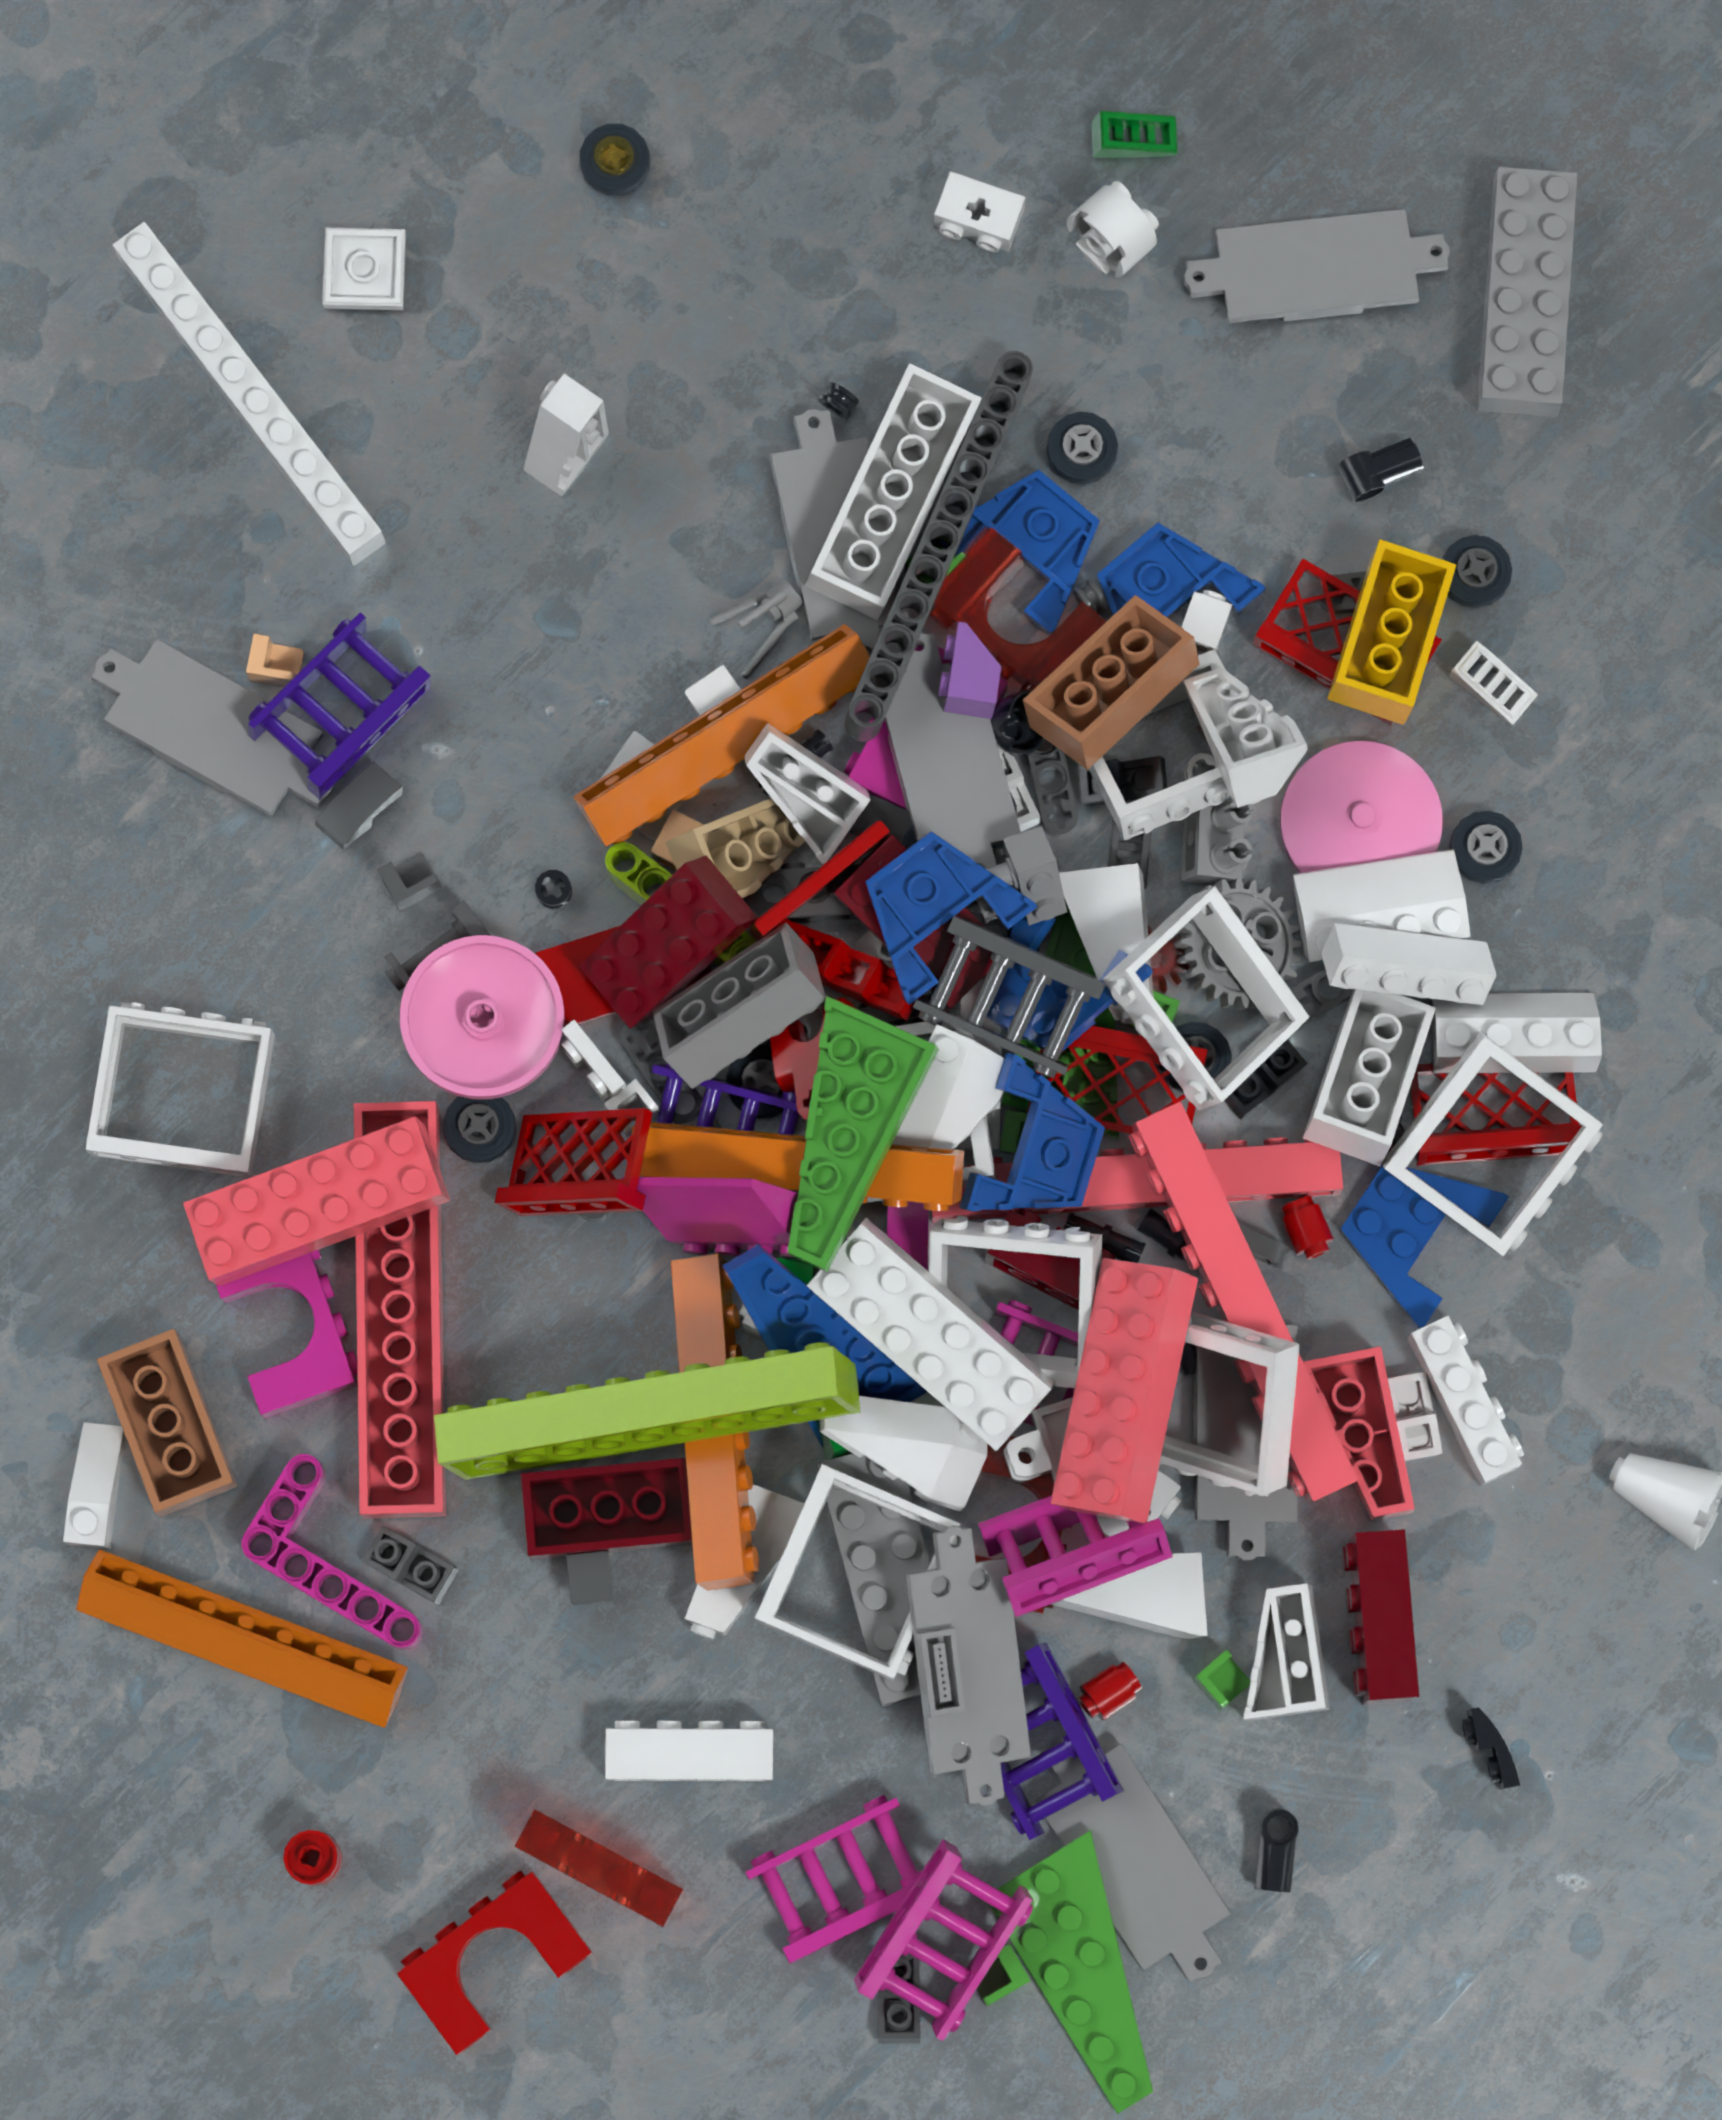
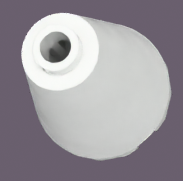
M1630 1453L1626 1459L1619 1457L1613 1466L1609 1480L1615 1482L1613 1491L1686 1547L1696 1551L1697 1547L1700 1548L1719 1514L1716 1510L1720 1499H1722V1472Z

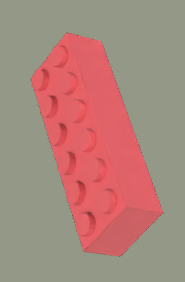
M412 1117L183 1202L208 1280L221 1286L451 1200L425 1124L416 1117Z
M1107 1258L1102 1259L1050 1504L1079 1513L1142 1524L1147 1522L1195 1297L1197 1277L1175 1268Z

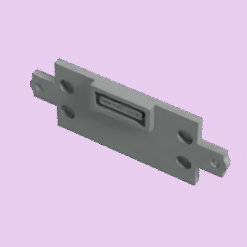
M1406 209L1216 229L1219 258L1186 261L1187 270L1184 274V283L1190 291L1191 298L1224 294L1228 323L1283 317L1284 322L1363 313L1365 308L1419 303L1416 274L1448 271L1450 247L1444 240V234L1410 237ZM1438 250L1441 255L1433 256L1430 252ZM1199 275L1202 276L1204 280L1201 282H1197L1193 279V277Z
M815 408L808 409L802 415H797L793 418L800 449L770 454L771 466L781 505L780 514L797 589H800L811 640L821 639L843 624H846L858 634L864 647L872 654L880 635L879 628L884 626L901 587L900 575L878 620L804 586L870 447L868 437L837 442L830 411H820ZM816 420L819 426L811 428L808 421ZM907 608L900 610L904 616L909 618Z
M922 633L917 644H920L923 650H914L885 718L888 741L905 805L910 813L917 841L932 831L986 869L996 865L992 846L1003 844V838L1021 833L991 720L944 712L946 697L938 696L941 674L942 672L949 673L951 663L942 664L934 633ZM898 644V648L901 653L904 651V649L901 645ZM875 678L876 687L885 688L889 686L885 679Z
M157 638L140 664L112 648L96 661L95 672L91 676V680L118 695L117 700L105 716L104 723L150 748L156 756L222 793L225 790L269 816H272L287 791L317 807L322 800L330 796L332 788L320 800L308 790L307 777L309 774L307 771L309 768L267 730L256 741L249 737L248 723L250 721L248 717L250 713L261 702L265 701L268 704V700ZM112 665L115 667V670L107 673L104 671V668ZM287 711L278 718L312 750L315 749L323 736V731Z
M1286 1325L1293 1342L1297 1343V1325ZM1195 1345L1196 1371L1195 1380L1192 1381V1444L1259 1465L1263 1420H1260L1251 1401V1398L1257 1396L1252 1383H1243L1233 1362L1238 1358ZM1289 1464V1465H1288V1472H1291V1471H1292V1468H1291V1466H1290V1464ZM1195 1475V1520L1227 1521V1556L1236 1557L1240 1561H1251L1256 1557H1265V1522L1297 1523V1496L1288 1478L1286 1487L1269 1493V1496L1266 1497L1258 1494L1248 1496L1245 1494V1490L1233 1486H1216L1210 1483V1479ZM1244 1540L1248 1541L1251 1545L1248 1552H1245L1241 1547Z
M948 1526L941 1532L933 1533L937 1569L906 1574L930 1774L936 1775L962 1770L966 1803H977L987 1806L992 1805L997 1799L1005 1798L1000 1763L1031 1757L1014 1613L1002 1581V1577L1009 1575L1007 1558L976 1562L972 1529ZM953 1535L957 1537V1544L954 1547L949 1543ZM983 1785H987L988 1792L982 1796L980 1789Z
M1064 1736L1054 1739L1047 1750L1064 1742ZM1121 1743L1105 1755L1124 1791L1103 1802L1099 1795L1094 1797L1090 1794L1046 1817V1820L1064 1847L1090 1830L1092 1831L1114 1926L1143 1971L1172 1953L1190 1983L1198 1978L1206 1979L1213 1974L1216 1966L1223 1961L1204 1931L1229 1916L1231 1912L1155 1792L1152 1791ZM1071 1756L1052 1767L1061 1783L1035 1799L1036 1804L1083 1779V1774L1086 1773V1770L1079 1757L1074 1759ZM1197 1958H1204L1207 1961L1205 1969H1198L1196 1967L1195 1961Z

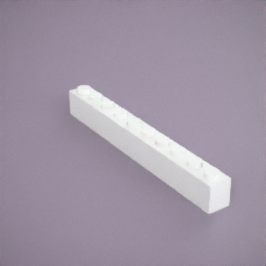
M145 221L112 244L118 260L353 567L386 544L382 530Z

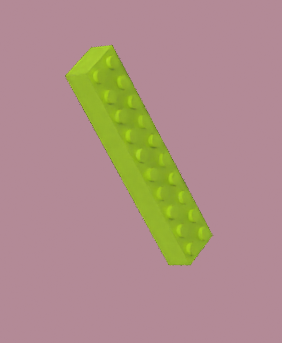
M821 1342L806 1345L805 1351L790 1353L789 1350L782 1349L768 1351L765 1353V1358L750 1360L748 1357L743 1356L732 1357L724 1361L725 1365L710 1367L704 1363L691 1364L684 1368L685 1372L670 1374L669 1371L658 1370L646 1373L645 1379L630 1381L626 1377L611 1378L605 1381V1386L590 1388V1385L576 1384L566 1387V1392L553 1395L548 1391H536L526 1394V1399L511 1401L509 1398H495L488 1400L487 1406L472 1408L471 1405H455L447 1408L448 1413L434 1415L438 1464L468 1480L861 1413L856 1364L836 1348L830 1346L829 1343Z

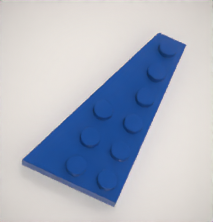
M759 1244L722 1265L768 1351L782 1349L795 1353L805 1351V1346L812 1343H829L830 1346L836 1348L856 1364L859 1396L911 1402L928 1392L809 1289L803 1280ZM817 1420L809 1421L808 1424L822 1447Z

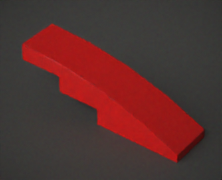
M786 919L779 925L781 926L786 922L812 950L822 985L907 1021L914 1009L915 1001L910 1005L907 1004L895 970L888 967L881 959L852 949L839 938Z

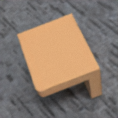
M253 634L246 674L250 682L285 687L302 670L304 651L301 648L273 644L270 636Z
M672 809L650 851L652 859L677 871L665 842L704 824Z

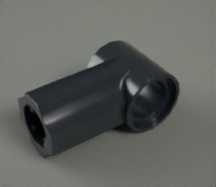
M1411 437L1373 453L1362 451L1353 454L1337 465L1353 503L1370 499L1384 491L1386 486L1423 472L1424 469L1420 452Z
M1273 1808L1266 1811L1259 1822L1260 1835L1254 1889L1291 1893L1295 1845L1299 1826L1295 1816L1289 1811ZM1275 1816H1284L1290 1823L1289 1833L1282 1839H1274L1268 1833V1823Z

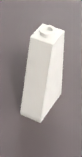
M1138 863L1059 872L1064 898L1098 979L1101 978L1118 950L1130 954L1148 937L1144 881ZM1149 959L1145 963L1151 967V960ZM1151 974L1143 984L1154 997ZM1118 1003L1116 1006L1112 1004L1109 1006L1114 1020L1121 1019V1022L1124 1024H1135L1122 1005Z
M753 1484L752 1489L748 1490L749 1506L751 1505L754 1508L756 1516V1529L751 1531L752 1546H755L758 1551L760 1563L759 1570L754 1571L755 1584L710 1591L697 1584L685 1616V1621L692 1624L691 1632L709 1639H714L716 1633L723 1636L726 1635L779 1564L805 1503Z
M1201 1552L1172 1554L1173 1557L1051 1604L1182 1639L1208 1636Z

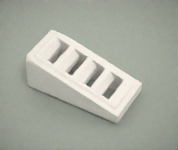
M1478 641L1461 658L1449 676L1512 727L1538 696L1533 689ZM1478 660L1483 666L1472 677L1467 672ZM1491 670L1496 676L1484 688L1480 682ZM1502 681H1505L1509 686L1496 699L1492 693ZM1515 691L1519 692L1522 696L1508 710L1504 704Z

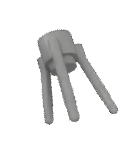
M781 580L774 587L769 585L759 594L723 611L709 621L712 626L717 625L759 603L760 606L738 621L737 625L739 627L746 626L764 613L773 621L781 619V622L742 672L743 678H748L787 627L798 619L795 610L802 606L803 603L795 589L785 580Z

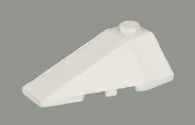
M1222 667L1184 679L1183 683L1236 807L1255 804L1263 799L1275 796L1308 750L1307 744L1295 721L1287 715L1281 717L1273 710L1272 704L1267 700L1263 699L1260 701L1250 694L1248 686Z
M936 1024L928 1042L936 1045L939 1051L892 1144L954 1150L972 1133L974 1127L986 1114L990 1113L999 1104L1004 1093L995 1089L1004 1058L980 1043Z
M859 1396L861 1413L820 1420V1432L859 1458L867 1456L884 1468L883 1474L892 1480L900 1478L914 1487L915 1491L913 1494L922 1500L956 1511H961L965 1508L987 1458V1443L946 1407Z

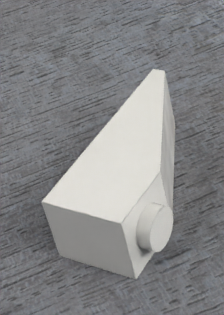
M83 1423L68 1497L63 1542L69 1546L111 1550L125 1435L122 1426Z

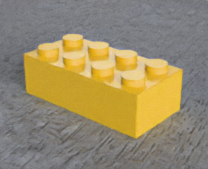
M1379 539L1368 564L1327 700L1402 725L1405 724L1415 704L1457 564Z

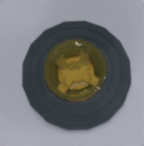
M606 124L595 128L585 138L579 152V166L585 181L594 190L605 195L622 196L634 191L644 182L650 169V151L645 139L635 129L624 124Z

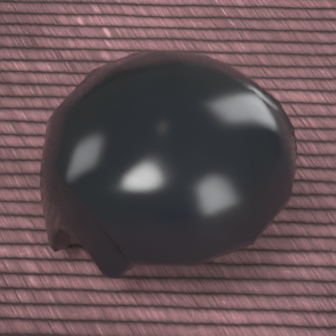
M1020 691L1010 694L995 706L991 719L997 745L1010 755H1028L1042 745L1043 737L1029 727L1023 699L1032 691Z

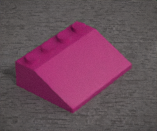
M639 1177L637 1191L646 1195L643 1212L667 1241L683 1245L684 1253L707 1255L708 1249H715V1253L721 1255L739 1256L740 1250H750L759 1244L771 1255L773 1250L780 1251V1255L793 1257L788 1253V1245L798 1193L755 1179Z

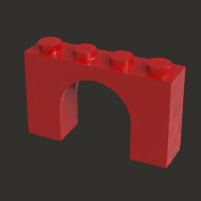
M522 1870L514 1874L501 1885L505 1890L504 1893L493 1901L487 1895L468 1909L472 1917L459 1927L454 1921L434 1935L438 1941L426 1952L421 1947H418L400 1961L404 1968L397 1975L456 2055L462 2054L493 2030L467 1995L460 1977V1964L463 1954L468 1945L478 1935L496 1928H509L520 1932L532 1942L558 1978H562L593 1954L591 1948L533 1871L526 1876Z

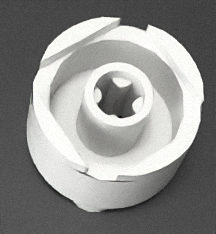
M1114 181L1111 185L1102 186L1076 209L1066 221L1069 233L1075 229L1081 238L1075 243L1081 253L1101 272L1108 274L1111 270L1115 271L1114 278H1121L1157 244L1155 230L1159 227L1158 220L1148 209L1143 208L1141 210L1131 199L1128 189L1118 181Z

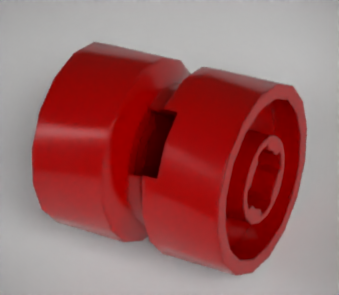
M306 1830L297 1833L289 1840L284 1850L283 1860L287 1872L293 1879L302 1884L320 1886L329 1883L338 1875L342 1868L343 1855L340 1845L333 1837L321 1831Z

